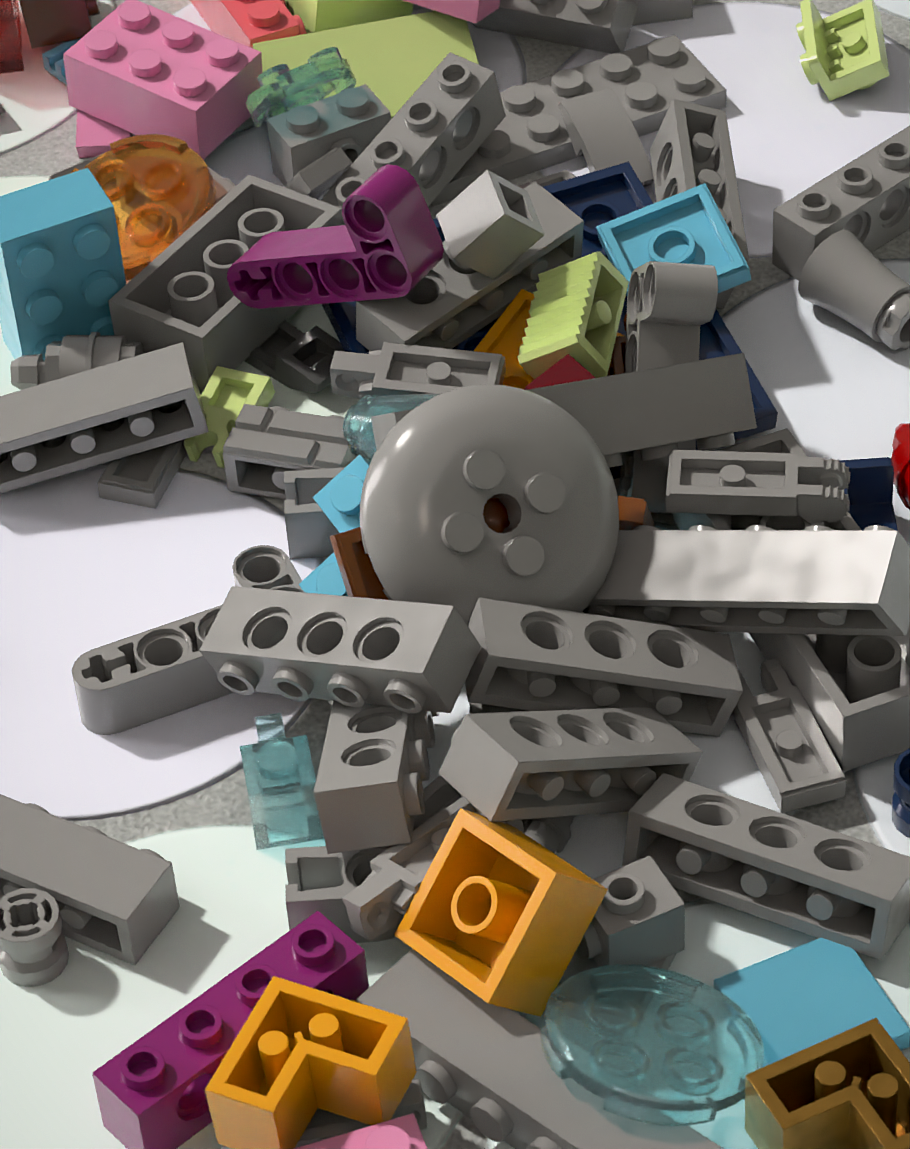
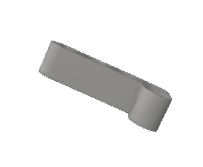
M649 261L634 269L630 278L627 297L624 373L699 361L700 325L710 322L717 303L718 278L715 266ZM696 439L677 442L679 450L696 449ZM640 449L622 452L623 465L620 468V496L645 499L650 512L670 513L666 512L669 457L642 461Z
M270 545L253 546L240 552L234 559L232 569L235 586L304 592L298 585L302 582L301 577L288 555L282 549ZM222 605L91 649L80 655L74 662L71 671L81 722L84 727L95 734H117L235 693L219 682L218 674L199 651Z

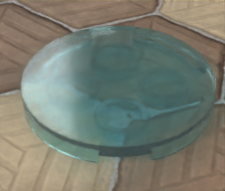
M643 965L601 966L569 977L556 987L550 995L540 1031V1042L544 1056L552 1070L561 1080L571 1078L591 1093L605 1099L603 1109L631 1120L656 1125L688 1126L714 1121L718 1111L729 1108L742 1099L745 1100V1075L762 1068L764 1060L763 1042L757 1027L734 1001L713 987L689 976Z

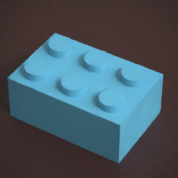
M89 168L0 196V325L3 340L14 359L22 355L42 354L43 360H45L46 346L53 341H62L66 335H90L91 332H99L101 335H114L108 300L126 285L114 206Z

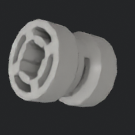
M20 888L0 898V968L3 976L11 983L23 987L41 986L53 981L62 974L68 964L69 951L65 936L61 930L62 919L55 898L46 891L36 888Z

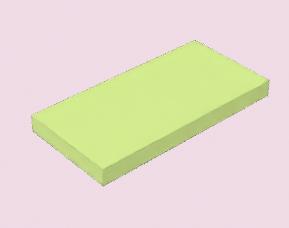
M437 11L253 43V49L261 52L264 100L269 118L288 112L293 107L307 105L336 95L344 89L356 88L366 84L390 111L392 119L450 52L479 65L467 21Z

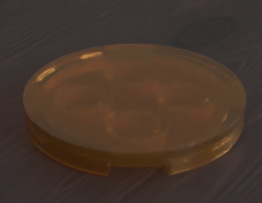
M145 134L110 143V151L97 157L83 168H89L114 206L126 281L132 280L216 204V186L208 166L195 151L189 148L185 141L172 136ZM74 168L70 173H73V172H76V171H79V170L76 169V168Z

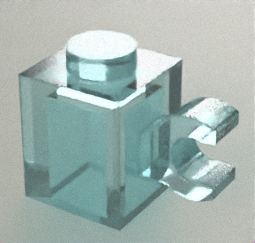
M281 713L255 717L258 743L239 747L256 850L324 839L313 793L316 778L307 735L286 738Z

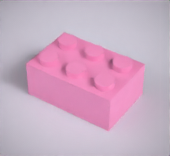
M125 0L63 53L69 106L158 145L170 139L188 153L197 155L201 161L264 104L262 57L260 51L138 0Z

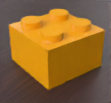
M460 808L394 935L488 1004L541 1017L608 889L514 826L501 821L491 822L485 816Z

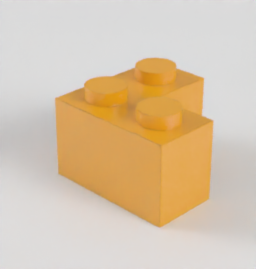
M273 976L205 1089L217 1143L232 1149H294L317 1108L371 1126L391 1120L417 1073L408 1018Z

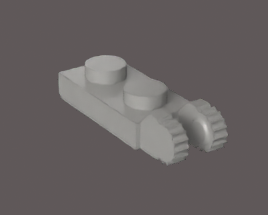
M673 450V452L669 453L666 512L796 517V514H798L808 523L822 524L824 521L828 522V524L830 522L837 523L838 520H843V517L847 516L849 511L848 494L844 493V489L848 488V483H850L849 467H846L845 462L842 463L839 459L833 460L830 458L825 460L823 457H799V453Z
M775 658L762 661L760 678L766 693L753 696L745 678L742 676L740 669H738L743 692L732 714L780 813L845 797V776L804 696L796 685L792 686L781 663Z

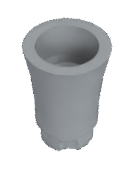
M841 230L827 237L812 252L802 269L798 282L800 297L834 313L860 329L876 342H883L893 350L899 348L907 350L910 347V285L878 260L851 231Z

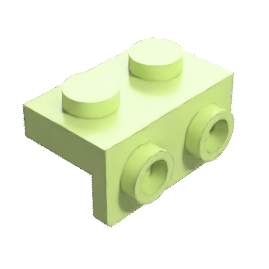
M812 0L800 1L802 22L796 24V29L806 53L800 55V62L811 85L819 83L829 101L856 90L867 89L879 80L890 76L881 14L873 0H864L826 18L821 17Z

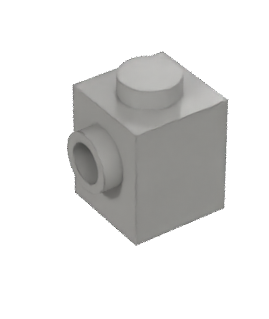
M489 170L480 175L436 215L445 237L443 247L449 258L460 268H471L493 280L545 235L528 191Z
M651 856L593 879L608 890L577 950L586 960L593 957L609 982L685 950V903Z

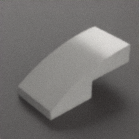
M611 87L560 101L558 106L576 156L584 155L590 173L629 161L644 187L653 183L652 166L627 111Z

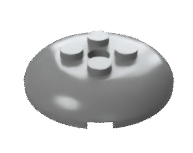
M483 384L457 388L437 395L411 410L393 426L376 450L365 476L360 501V529L365 554H369L375 573L384 587L382 591L389 600L451 605L456 608L468 625L478 598L582 612L599 592L613 563L619 534V505L613 476L606 459L591 435L573 416L552 401L533 392L505 385ZM489 498H498L499 502L507 510L510 524L502 533L493 531L485 523L483 510Z

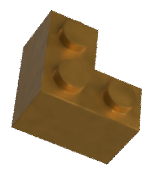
M878 1019L869 1020L746 1074L745 1131L758 1149H910V1062Z

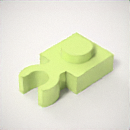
M220 366L216 367L201 394L209 432L184 440V446L190 461L197 462L205 448L214 446L212 454L218 467L225 468L223 446L232 428H235V421L243 405L268 407L275 394L270 377Z

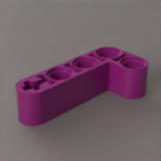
M387 164L380 167L344 201L342 216L345 225L265 234L230 266L227 272L229 288L234 296L243 304L258 309L389 299L407 295L442 260L444 253L442 240L417 181L407 170L397 165Z

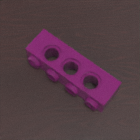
M319 911L313 913L92 1072L103 1126L127 1149H177L212 1123L205 1089L272 977L276 976L357 1002L356 999L369 988L365 950Z

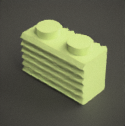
M599 251L538 274L540 282L535 283L538 291L533 292L535 298L531 301L529 310L531 318L526 319L528 327L524 328L526 336L522 337L523 343L519 348V355L517 356L519 364L523 367L524 371L534 379L567 354L572 356L594 377L607 376L629 281Z

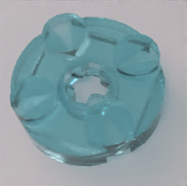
M330 47L312 55L307 60V64L292 70L289 69L287 64H281L261 73L257 77L260 88L249 94L246 101V107L255 127L260 128L264 119L266 120L288 112L293 107L322 100L334 90L338 94L344 89L354 88L356 79L347 59L342 58L338 48Z

